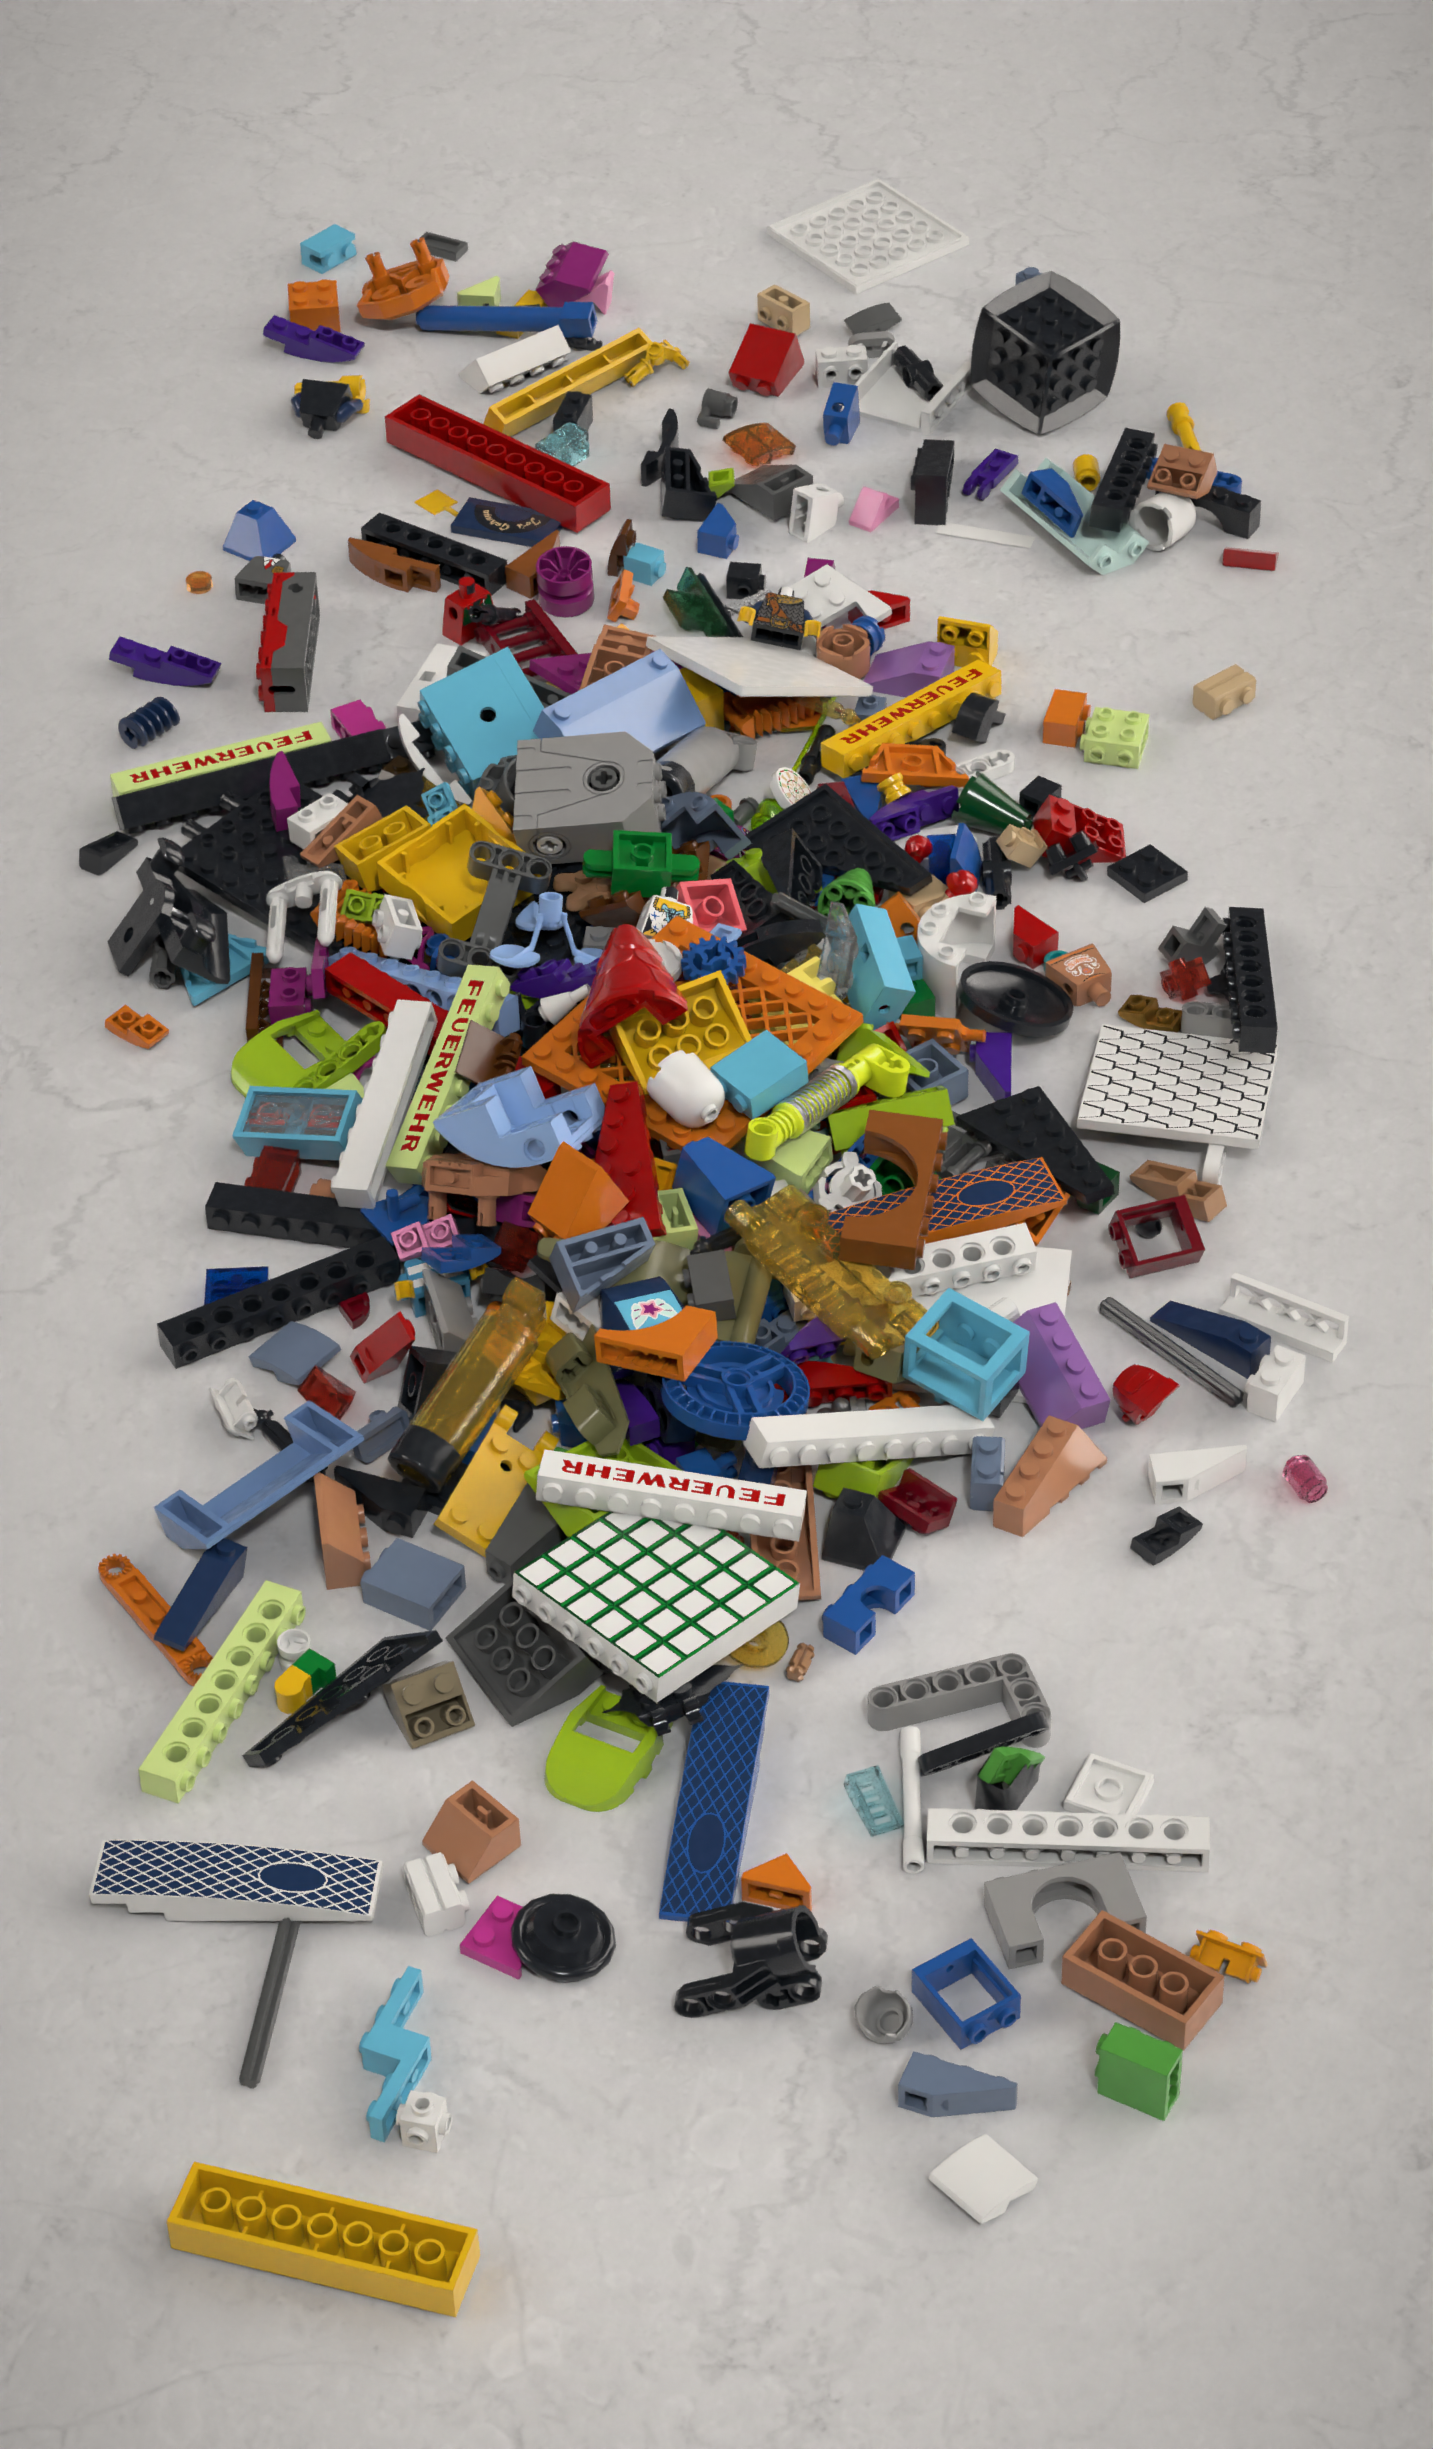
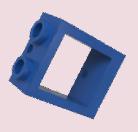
M972 1938L912 1969V1993L960 2050L971 2044L980 2043L991 2033L1002 2027L1007 2028L1020 2018L1021 1995ZM972 1974L995 2000L996 2004L962 2022L938 1991Z

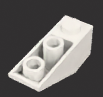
M1237 1445L1149 1454L1148 1478L1155 1505L1188 1502L1244 1472L1246 1468L1247 1446Z

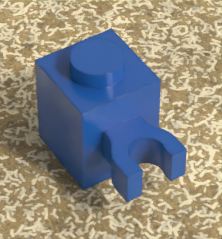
M704 1447L676 1458V1467L682 1471L730 1479L738 1476V1472L733 1466L737 1464V1458L732 1451L724 1453L714 1460Z

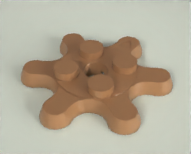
M582 870L577 873H561L554 877L553 889L559 892H573L567 896L566 909L569 911H580L588 906L587 901L594 897L603 895L605 899L611 898V879L588 878L583 874Z

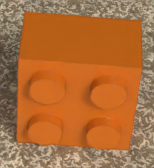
M336 280L297 281L288 284L291 322L305 326L313 331H316L322 325L341 332Z

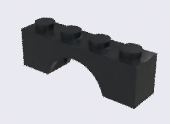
M1213 485L1208 494L1198 499L1190 498L1195 507H1201L1212 512L1221 522L1225 533L1249 539L1260 526L1261 500Z

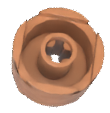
M842 624V628L834 629V625L821 630L820 638H816V658L861 679L870 670V640L868 639V634L864 629L851 624Z

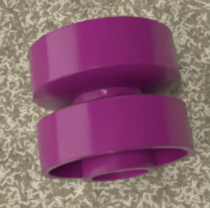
M561 546L544 552L538 558L536 572L539 603L545 612L556 617H574L590 609L594 603L593 572L591 558L585 551L576 547Z

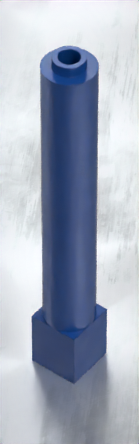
M564 302L563 307L428 305L416 312V323L420 325L421 330L542 332L559 325L564 337L592 338L598 321L593 302Z

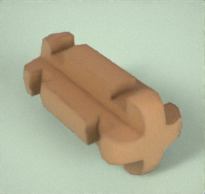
M800 1643L797 1645L798 1649L792 1655L789 1662L790 1666L786 1668V1677L789 1680L800 1682L804 1679L803 1676L812 1662L811 1659L815 1656L814 1647L811 1644Z

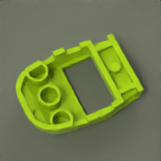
M318 1010L277 1021L249 1040L236 1053L231 1067L232 1084L245 1098L250 1086L290 1087L346 1041L320 1016ZM284 1035L287 1037L295 1035L320 1061L304 1069L274 1039ZM358 1051L353 1052V1053L350 1054L347 1058L352 1057V1056L355 1055ZM332 1070V1071L328 1072L325 1076L330 1075V1074L333 1073L335 1070Z
M600 1685L569 1713L547 1757L544 1777L545 1786L556 1799L580 1809L592 1812L614 1809L623 1804L634 1793V1785L641 1778L647 1779L651 1773L652 1763L656 1754H660L664 1745L663 1735L657 1736L653 1727L644 1724L633 1713L612 1711L602 1714L603 1711L615 1706L622 1696L606 1691V1686ZM587 1721L640 1741V1743L632 1753L575 1730L579 1725L582 1726ZM673 1722L668 1724L670 1729L673 1725Z

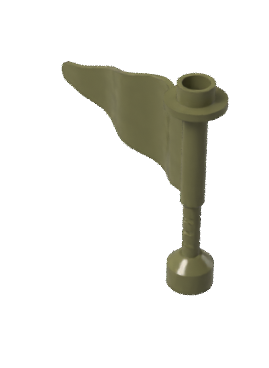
M757 1230L751 1236L740 1239L736 1243L734 1251H725L736 1318L717 1321L718 1338L716 1341L755 1344L771 1280L784 1279V1273L794 1271L796 1264L794 1252L787 1245V1241L782 1235L771 1230ZM541 1239L537 1246L538 1256L550 1262L549 1257L556 1242L564 1239ZM654 1240L655 1247L648 1261L611 1286L614 1287L661 1276L683 1305L686 1306L688 1305L687 1294L692 1293V1287L685 1288L682 1269H688L687 1256L690 1255L691 1250L668 1242ZM697 1430L694 1438L699 1445L715 1452L735 1451L740 1448L743 1440L714 1437Z

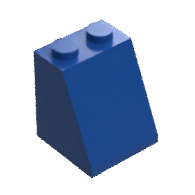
M706 1137L699 1141H691L682 1147L672 1188H683L692 1213L709 1234L713 1235L751 1218H758L763 1213V1210H766L776 1177L773 1173L715 1140Z

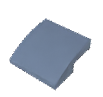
M290 1321L249 1355V1359L253 1367L274 1371L278 1381L300 1385L341 1351L338 1343L323 1333L306 1325Z

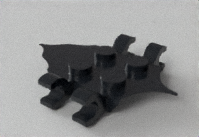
M425 768L415 772L401 773L386 780L374 778L370 781L359 773L353 772L347 778V781L353 784L349 788L353 795L349 797L337 789L332 793L348 804L356 795H359L376 805L383 818L406 805L422 818L428 815L427 810L418 807L422 803L421 793L424 788L422 774Z
M744 1664L735 1666L712 1665L657 1703L645 1694L640 1693L630 1684L628 1689L622 1690L620 1701L612 1708L603 1711L602 1714L612 1711L633 1713L644 1724L653 1727L657 1736L670 1733L671 1729L668 1724L683 1716H686L690 1725L702 1722L704 1720L699 1708L708 1701L711 1690L727 1680L736 1669Z

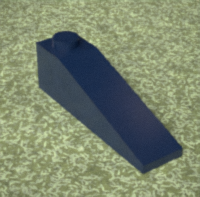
M1171 1300L1150 1317V1322L1246 1379L1251 1374L1255 1375L1258 1372L1264 1355H1270L1271 1336L1243 1320Z
M224 1538L206 1550L154 1634V1640L184 1652L242 1580L248 1547Z

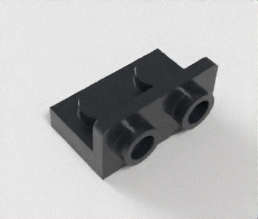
M420 720L411 722L420 734V737L413 742L414 746L425 759L436 756L435 752L438 750L433 744L431 738L433 734L429 727L425 729ZM398 726L383 729L382 732L390 759L385 764L391 762L398 755L409 759L403 747Z

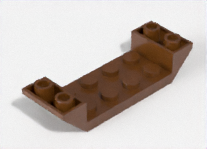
M690 840L681 844L680 848L676 849L672 845V854L697 856L700 861L697 881L707 880L710 855L709 841L697 843L696 840ZM671 882L670 887L675 888L678 885V883ZM621 890L612 894L611 898L605 899L601 895L588 900V906L579 911L580 918L594 927L617 928L623 924L636 927L642 909L651 897H642L640 891L628 893L627 890Z

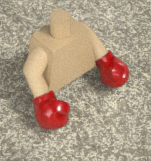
M915 835L906 841L904 851L921 864L923 859L932 853L933 846L928 838ZM958 870L946 877V886L932 875L933 882L911 896L902 895L921 919L933 904L951 897L975 892L977 889V878L970 871ZM888 890L889 898H891L894 894L897 893Z

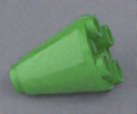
M855 868L824 887L818 898V912L843 925L855 904L875 907L873 885L869 873L864 869Z

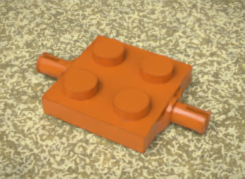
M902 1014L900 1023H895L899 1034L907 1038L912 1048L933 1038L950 1054L957 1055L960 1052L969 1053L971 1041L985 1042L986 1040L985 1030L969 1029L962 1025L960 1019Z

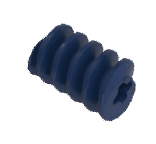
M156 697L143 707L138 708L135 712L130 713L127 717L122 718L118 724V731L124 742L130 748L136 749L138 745L144 746L148 741L154 740L156 736L162 735L164 731L170 730L172 726L178 725L180 723L179 713L169 700L163 697Z

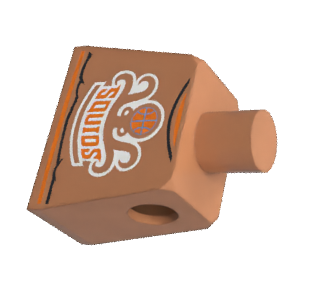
M1093 943L1046 961L1045 976L1054 981L1069 995L1074 1006L1079 1007L1094 1001L1098 1006L1102 1007L1110 1001L1112 972Z

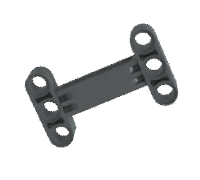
M478 841L470 847L467 869L472 876L489 881L470 943L455 938L443 940L439 945L436 966L442 974L463 978L467 966L474 965L475 963H481L484 966L500 967L502 972L509 971L513 973L512 975L504 974L511 986L518 978L517 974L522 968L508 967L489 958L490 951L502 945L518 890L532 894L544 893L549 887L552 866L543 857L487 841ZM477 858H483L486 861H479ZM505 866H511L514 869H508ZM533 874H539L543 877H536ZM446 955H452L456 958L449 959L446 957Z

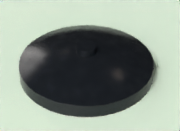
M997 961L976 963L968 966L962 972L958 983V996L963 1005L972 1014L982 1021L1010 1033L1031 1037L1056 1035L1068 1027L1073 1014L1072 1000L1058 984L1048 977L1020 965Z

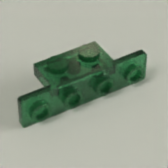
M686 567L677 585L678 591L666 589L663 595L669 611L677 620L678 625L684 630L692 631L694 629L703 631L706 637H723L727 628L726 621L693 569Z

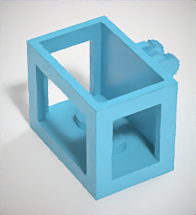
M948 1288L906 1334L902 1377L933 1393L934 1401L940 1404L947 1401L951 1405L984 1421L1026 1373L1030 1332ZM939 1320V1329L930 1338L926 1334Z

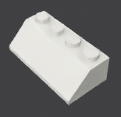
M556 325L479 357L458 374L463 381L479 393L488 390L490 393H494L504 388V383L510 381L511 385L522 381L524 379L523 375L530 373L531 376H535L545 370L544 367L551 364L553 368L564 363V357L571 353V350L559 325Z

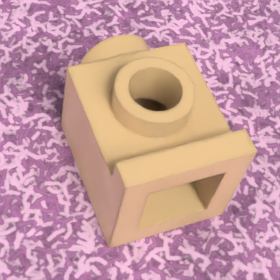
M1011 824L1007 826L996 840L1008 859L1029 868L1034 865L1048 848L1036 829L1032 828L1030 831L1025 827L1020 829Z

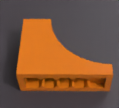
M686 1305L672 1318L651 1327L625 1331L600 1328L594 1335L596 1360L604 1364L685 1382L718 1338L716 1312Z

